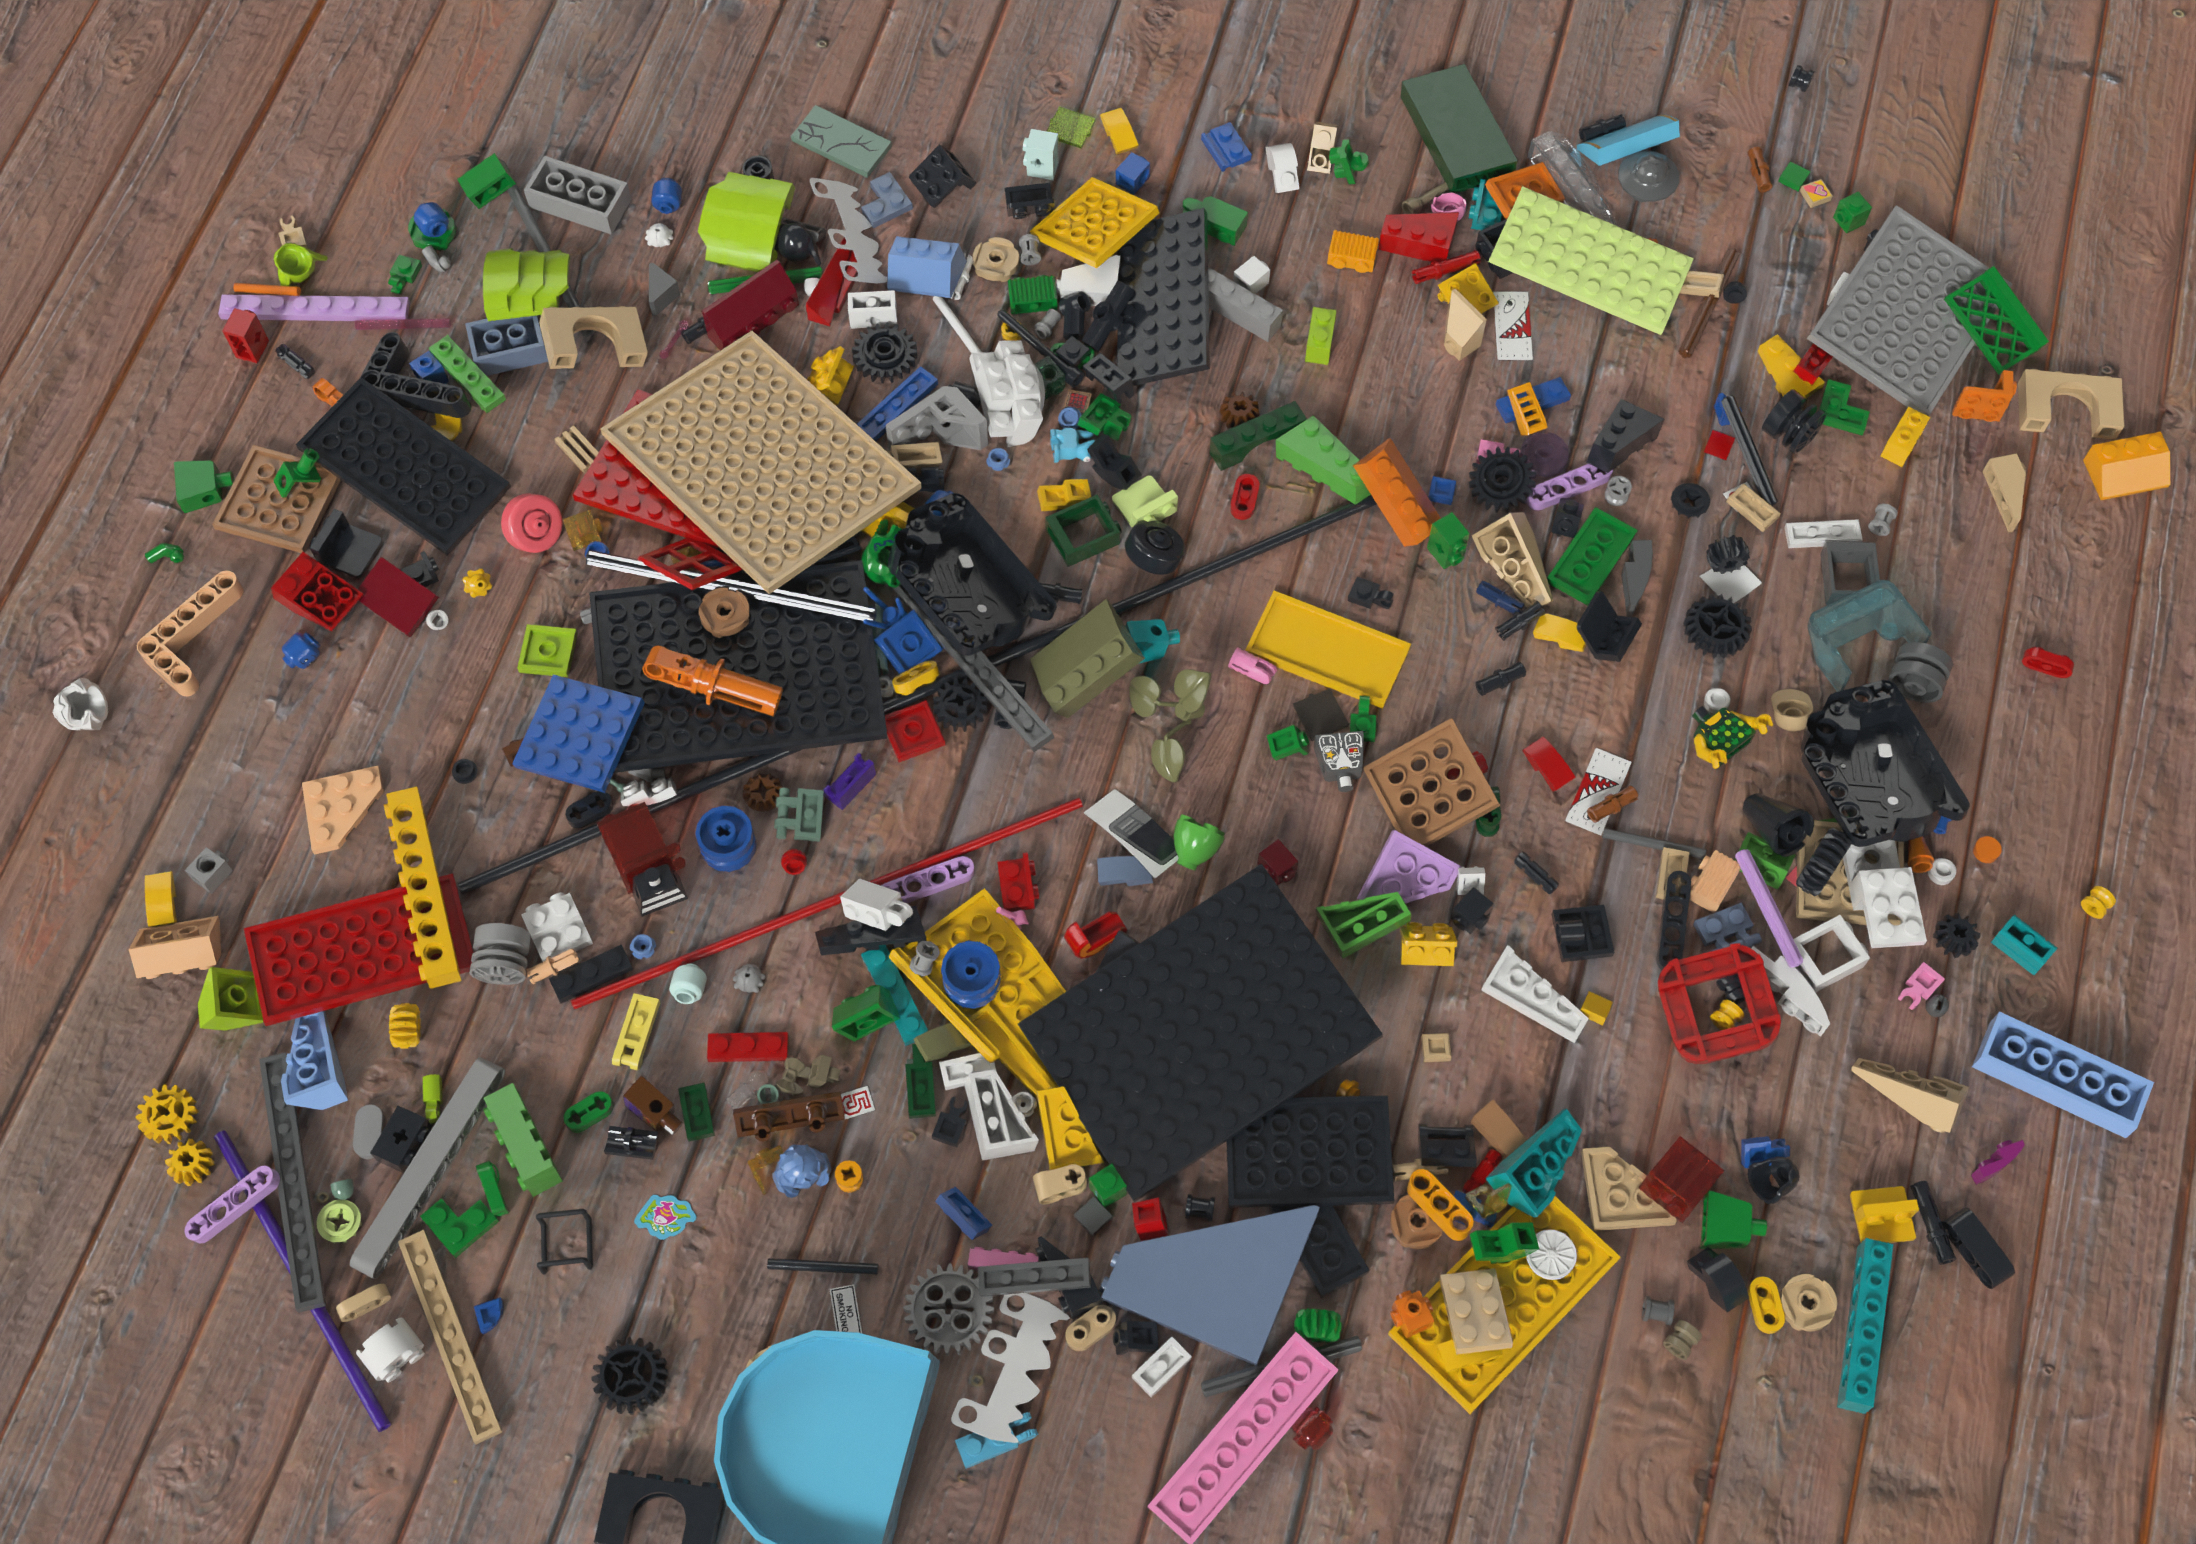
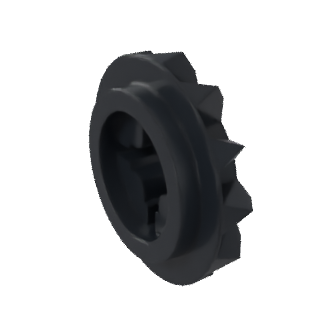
M1684 483L1677 486L1673 490L1670 499L1672 501V508L1678 511V515H1686L1688 519L1692 516L1699 518L1701 514L1707 512L1710 505L1708 492L1700 485L1694 483ZM1686 498L1695 500L1693 506L1690 503H1685Z

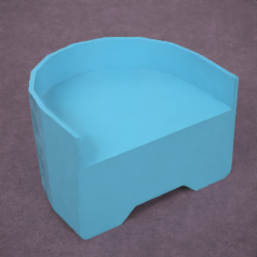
M813 1330L772 1345L739 1374L718 1415L714 1463L727 1506L755 1540L763 1544H892L903 1494L918 1438L929 1408L940 1361L929 1351L858 1332Z

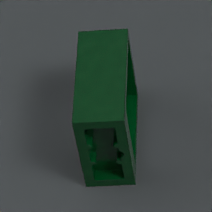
M1098 494L1045 517L1046 531L1067 567L1120 544L1121 527L1117 520L1113 521L1110 516L1109 506L1105 501H1101ZM1095 514L1107 534L1074 548L1063 528Z

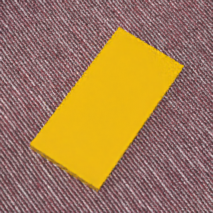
M1273 591L1245 651L1272 663L1277 668L1356 699H1359L1360 696H1370V704L1383 709L1410 651L1411 643L1280 592Z

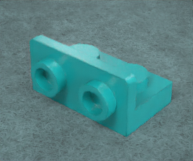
M1485 179L1480 180L1479 187H1474L1472 200L1476 201V205H1471L1468 219H1473L1471 229L1484 230L1501 222L1502 213L1488 189L1484 187Z

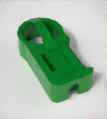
M489 1160L476 1165L477 1173L492 1214L496 1218L508 1214L509 1210L499 1185V1170ZM493 1166H494L495 1169L497 1170V1176H496V1174H495V1171H494V1169H493Z

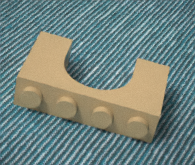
M636 307L543 308L539 324L550 369L574 368L578 352L573 335L581 330H595L610 338L615 346L620 367H643L648 351Z
M2025 369L2018 381L2019 426L2022 431L2044 433L2051 421V398L2057 395L2076 397L2088 407L2091 414L2092 437L2116 440L2124 428L2122 378Z

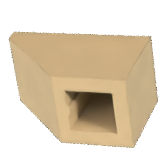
M1315 122L1308 171L1330 174L1331 163L1329 154L1330 148L1335 147L1338 125Z

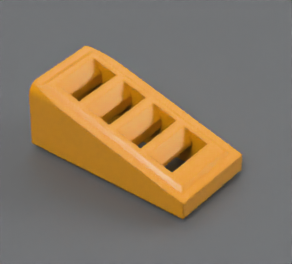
M1530 382L1507 390L1520 435H1529L1548 428ZM1526 391L1527 396L1517 399V394ZM1529 401L1530 405L1521 408V403ZM1532 410L1533 414L1525 417L1524 413ZM1535 420L1536 424L1528 425L1527 422Z

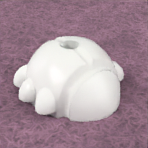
M657 223L646 230L645 240L648 241L647 244L649 246L664 247L670 245V240H673V231L664 224Z

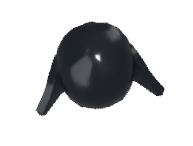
M796 223L783 225L776 239L774 247L776 252L779 250L785 259L794 262L804 261L811 255L816 264L820 266L821 260L813 237Z

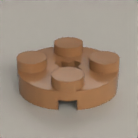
M722 587L708 592L702 599L703 602L699 606L700 621L703 627L711 632L713 636L717 638L730 636L738 633L749 624V604L741 592L737 590L736 592L729 591L728 588ZM721 608L731 610L726 616L719 615Z
M1409 1194L1403 1196L1394 1206L1390 1216V1227L1393 1235L1403 1247L1425 1249L1440 1240L1443 1230ZM1437 1201L1433 1202L1434 1206L1437 1209L1443 1210L1442 1206ZM1414 1215H1418L1420 1219L1425 1220V1223H1422L1420 1228L1411 1224Z

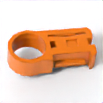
M321 378L312 386L316 397L330 406H333L343 396L324 378Z

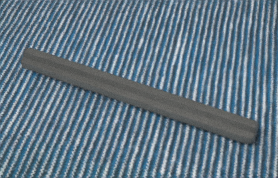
M1354 1336L1315 1349L1330 1361L1360 1352L1362 1350V1343L1358 1336ZM1270 1362L1203 1381L1201 1383L1202 1393L1205 1397H1209L1252 1384Z

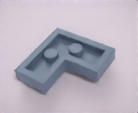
M888 172L870 181V186L879 199L861 207L863 215L871 223L872 228H875L912 210L913 204L892 174Z

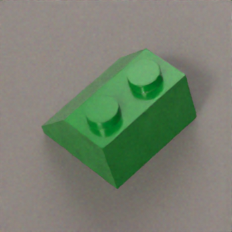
M873 985L866 988L864 993L856 997L844 999L841 1005L833 1008V1031L855 1042L900 1019L890 990L881 985Z

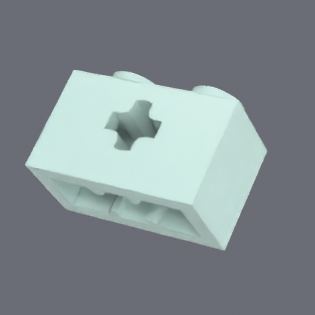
M1031 129L1029 138L1025 137L1023 142V151H1025L1023 165L1027 166V176L1054 180L1059 163L1058 133Z

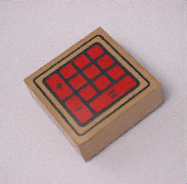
M1069 389L1064 408L1075 407L1083 414L1090 406L1092 394Z

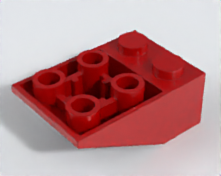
M302 552L271 587L273 598L292 612L330 631H333L364 595L305 552Z

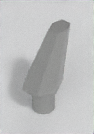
M665 768L628 771V773L652 783L655 778L665 777Z

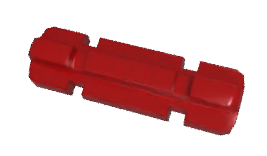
M1494 1149L1489 1150L1484 1158L1485 1160L1481 1161L1471 1175L1470 1180L1463 1186L1462 1191L1465 1194L1473 1197L1476 1196L1480 1187L1487 1181L1486 1177L1500 1163L1502 1155Z

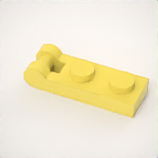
M633 993L613 1054L612 1065L621 1067L623 1064L630 1066V1069L640 1070L647 1042L660 1006L659 999ZM627 1047L634 1049L633 1055L625 1054Z

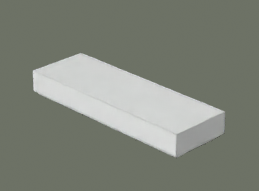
M1859 519L1786 523L1784 527L1788 548L1824 547L1826 542L1863 541Z

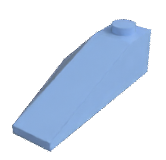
M325 1011L296 1018L291 1035L293 1042L291 1052L286 1057L288 1065L286 1073L282 1074L281 1079L284 1102L287 1105L324 1110L348 1101L345 1080Z

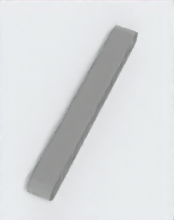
M479 1057L473 1063L356 1248L350 1260V1267L373 1279L378 1278L382 1274L399 1247L398 1241L406 1236L484 1111L483 1108L487 1106L484 1097L496 1092L505 1075L504 1068L482 1057Z

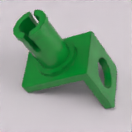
M307 448L304 450L299 462H283L274 478V483L282 498L287 497L295 482L321 481V477L315 467V463L320 457L317 451L313 449L308 450ZM283 475L286 477L285 487L282 486Z

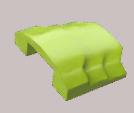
M728 172L724 181L710 187L698 227V233L707 246L705 260L757 273L774 262L778 256L774 247L784 209L790 210L795 191L793 183Z
M513 248L488 251L483 268V300L487 320L495 321L536 316L542 314L543 308H559V296L569 288L570 255L561 252V250L517 252L513 251Z

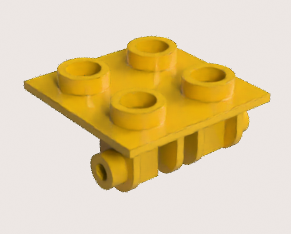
M1476 263L1438 284L1440 293L1437 296L1441 302L1445 301L1449 304L1451 292L1453 289H1456L1481 314L1499 304Z

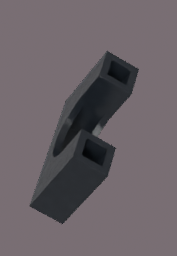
M619 1469L618 1474L609 1472L594 1543L629 1544L633 1521L638 1510L652 1499L667 1497L678 1501L685 1511L686 1524L682 1544H716L725 1500L723 1490L719 1489L718 1484L702 1482V1486L691 1485L690 1480L683 1478H674V1482L664 1481L663 1476L656 1474H646V1478L635 1476V1472Z

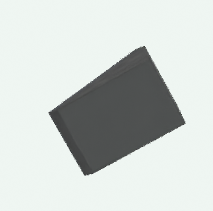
M649 263V305L652 315H658L680 295L678 283L674 278L656 264Z

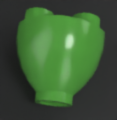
M1181 814L1180 818L1177 819L1174 830V845L1178 856L1177 864L1196 871L1198 865L1205 863L1218 852L1225 840V833L1208 823H1204L1202 827V824L1196 822L1195 819Z

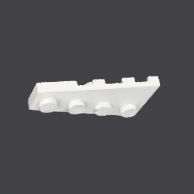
M1508 945L1481 989L1483 992L1573 1043L1576 1042L1589 1019L1564 995L1558 994L1545 978L1542 979L1532 970V966L1514 954V950Z

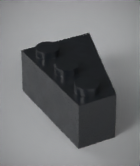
M1621 399L1594 441L1586 463L1609 473L1626 461L1629 455L1635 451L1639 452L1649 441L1653 442L1656 440L1665 419Z

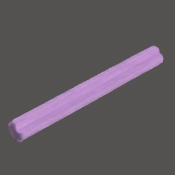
M1748 849L1739 851L1735 854V858L1788 966L1792 968L1801 965L1803 958Z

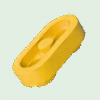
M935 661L922 662L893 678L892 685L895 692L909 695L921 685L935 681L940 673L937 663Z
M1763 1276L1757 1277L1750 1283L1747 1291L1753 1317L1760 1331L1773 1334L1779 1331L1785 1323V1315L1779 1292L1773 1280ZM1757 1289L1764 1290L1766 1296H1759L1757 1293ZM1764 1316L1771 1317L1773 1324H1767Z

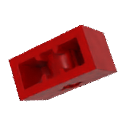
M233 309L222 332L236 358L258 363L269 343V339L254 312Z

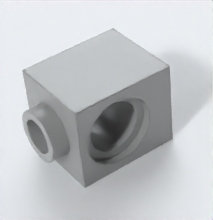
M206 847L185 871L195 883L212 894L233 870L227 863L229 859L222 852L217 850L214 853ZM215 866L213 870L206 872L209 867Z

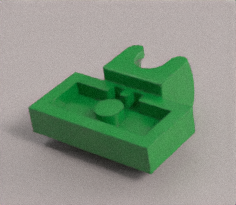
M1100 393L1079 418L1077 425L1097 436L1103 431V434L1109 435L1110 438L1118 441L1121 432L1127 431L1132 416L1120 409L1121 404Z

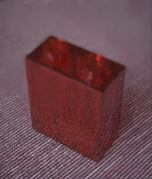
M1680 1136L1649 1172L1638 1189L1683 1223L1725 1170Z

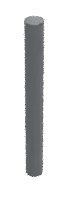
M1604 828L1602 838L1658 850H1663L1666 847L1689 852V856L1704 859L1707 849L1608 828Z

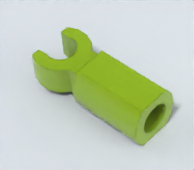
M437 1074L423 1076V1103L426 1106V1119H429L430 1124H435L441 1115L440 1105L443 1104L442 1078Z

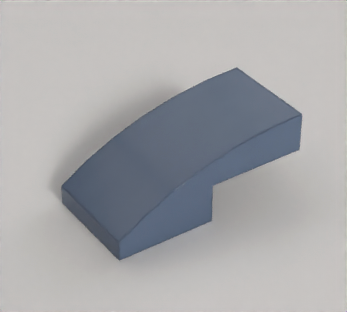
M1135 856L1097 858L1098 882L1100 886L1120 883L1135 886L1153 883V876Z

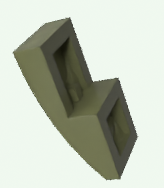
M952 1023L927 1031L914 1039L925 1062L945 1058L952 1051L972 1046Z

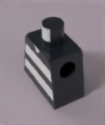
M669 864L648 868L645 872L633 877L632 893L641 917L688 899L679 875Z

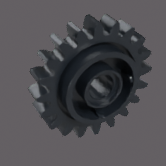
M887 322L884 328H881L877 323L876 330L868 326V334L860 332V339L854 340L855 347H852L853 363L856 364L857 371L863 372L864 378L871 374L872 382L877 377H880L881 383L885 382V378H889L891 383H893L894 376L903 379L902 372L910 374V366L915 367L916 365L915 359L918 358L917 344L913 342L912 334L907 335L906 328L899 331L898 324L894 325L892 329H890Z
M1497 447L1496 454H1492L1488 449L1487 458L1479 455L1480 464H1472L1474 471L1469 472V478L1472 479L1469 481V488H1474L1471 493L1472 497L1478 496V504L1486 502V510L1494 505L1495 513L1499 512L1500 507H1504V511L1508 513L1510 505L1515 510H1518V501L1526 504L1525 496H1533V491L1530 488H1536V481L1533 480L1536 478V472L1531 471L1533 463H1527V455L1519 458L1518 449L1513 454H1510L1509 447L1505 449L1504 453H1501L1500 448ZM1502 476L1508 478V481L1505 483H1499L1496 480Z

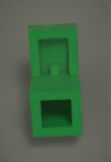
M1533 1222L1510 1223L1499 1230H1476L1470 1233L1476 1261H1490L1491 1264L1504 1263L1520 1259L1539 1250Z

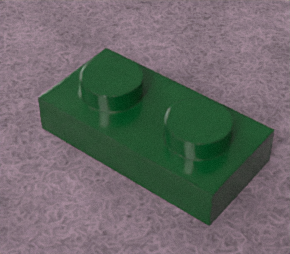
M705 1082L678 1088L688 1142L715 1136Z

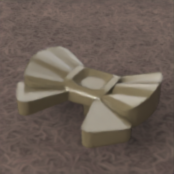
M787 1058L784 1062L786 1070L782 1079L777 1081L775 1086L784 1093L792 1094L793 1096L801 1095L804 1090L795 1080L797 1077L809 1079L811 1069L810 1067H805L804 1063L799 1059Z

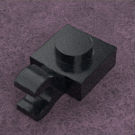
M1357 576L1348 595V601L1371 609L1373 603L1382 608L1390 609L1394 593L1387 590L1379 591L1380 584Z

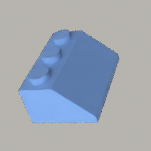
M896 236L888 254V290L951 298L967 263L960 244Z

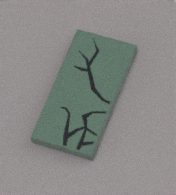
M817 105L813 107L791 135L793 142L866 178L871 175L892 147L891 141Z

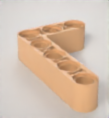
M231 571L218 573L137 643V650L147 665L182 696H192L199 689V682L190 668L175 653L241 598L244 591L236 575Z

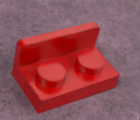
M1028 852L1023 853V858L998 861L1003 908L1010 912L1035 909L1034 900L1039 899L1037 884H1032L1031 876H1035L1036 872L1034 860L1029 861Z

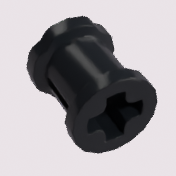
M1188 1194L1185 1218L1189 1219L1191 1216L1207 1218L1209 1222H1212L1215 1197L1204 1199Z

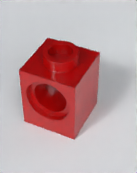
M1159 1197L1132 1203L1134 1226L1141 1242L1169 1236L1167 1217Z

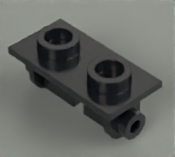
M924 467L921 468L922 475L917 476V468H906L921 482V489L917 492L944 490L943 469Z

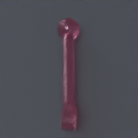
M687 321L679 322V329L665 350L660 351L659 356L662 359L668 358V352L681 335V331L689 328Z

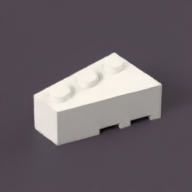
M995 1069L969 1073L965 1082V1089L982 1161L1035 1151L1039 1139L1030 1130L1025 1122L1024 1115L1015 1106L1012 1096Z

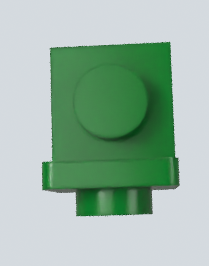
M1295 725L1266 735L1272 758L1276 761L1300 752L1302 755L1309 754L1307 745H1309L1308 736L1305 731H1301Z

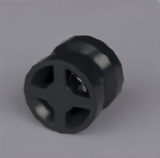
M1797 65L1788 86H1796L1801 91L1806 92L1815 71H1807L1802 66Z

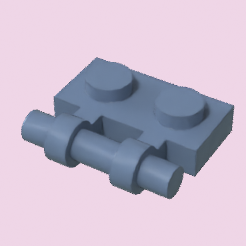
M1742 903L1697 919L1693 923L1705 947L1715 944L1716 949L1711 951L1730 947V944L1740 943V945L1752 948L1754 945L1762 942L1759 933L1752 935L1746 933L1754 925ZM1732 936L1737 938V941L1731 943L1725 941V939Z

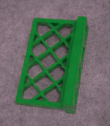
M1995 266L1944 298L1998 375L2003 370H2008L2030 355L2040 351L2049 343L2046 336ZM1979 282L1986 290L1985 296L1973 294L1974 286ZM1957 296L1968 298L1966 308L1958 306L1954 298ZM1972 299L1984 302L1982 311L1971 309ZM1988 303L1997 305L1999 315L1987 313ZM1970 314L1981 317L1980 327L1970 323ZM1986 318L1997 320L1996 330L1984 328ZM2002 322L2010 323L2013 327L2012 334L2001 332ZM1984 333L1995 336L1994 346L1984 342ZM2000 337L2011 339L2010 349L1998 347ZM2016 341L2024 342L2029 350L2025 353L2015 351ZM1997 352L2009 355L2008 363L2004 366L1997 360Z

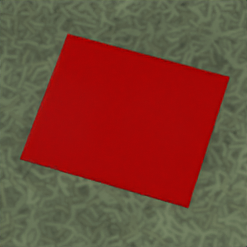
M1712 430L1704 452L1727 460L1735 438Z

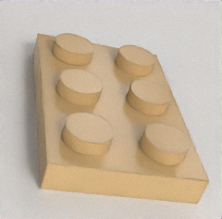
M1486 1269L1440 1275V1285L1456 1355L1512 1348L1513 1340L1496 1270Z

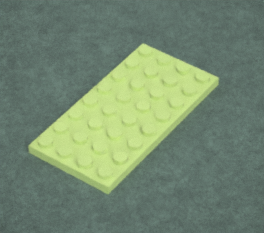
M1522 186L1488 262L1662 335L1694 258Z

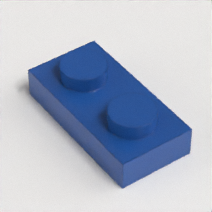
M957 1187L940 1194L935 1201L942 1208L943 1212L971 1240L987 1233L992 1227V1224Z

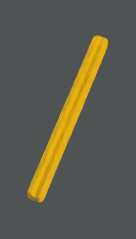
M901 947L893 949L889 955L890 960L989 1063L996 1061L1001 1054L1000 1050L929 976H921L911 971V958Z

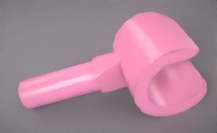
M1002 907L997 908V913L1011 919L1020 930L1022 929V924L1028 925L1023 910L1010 912Z

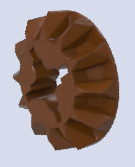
M759 772L757 776L750 777L746 785L743 786L742 795L748 807L755 811L765 812L776 807V798L779 797V790L783 786L779 778H775L770 773L766 775ZM762 784L766 790H769L766 791L765 800H763L760 793H756L760 791Z

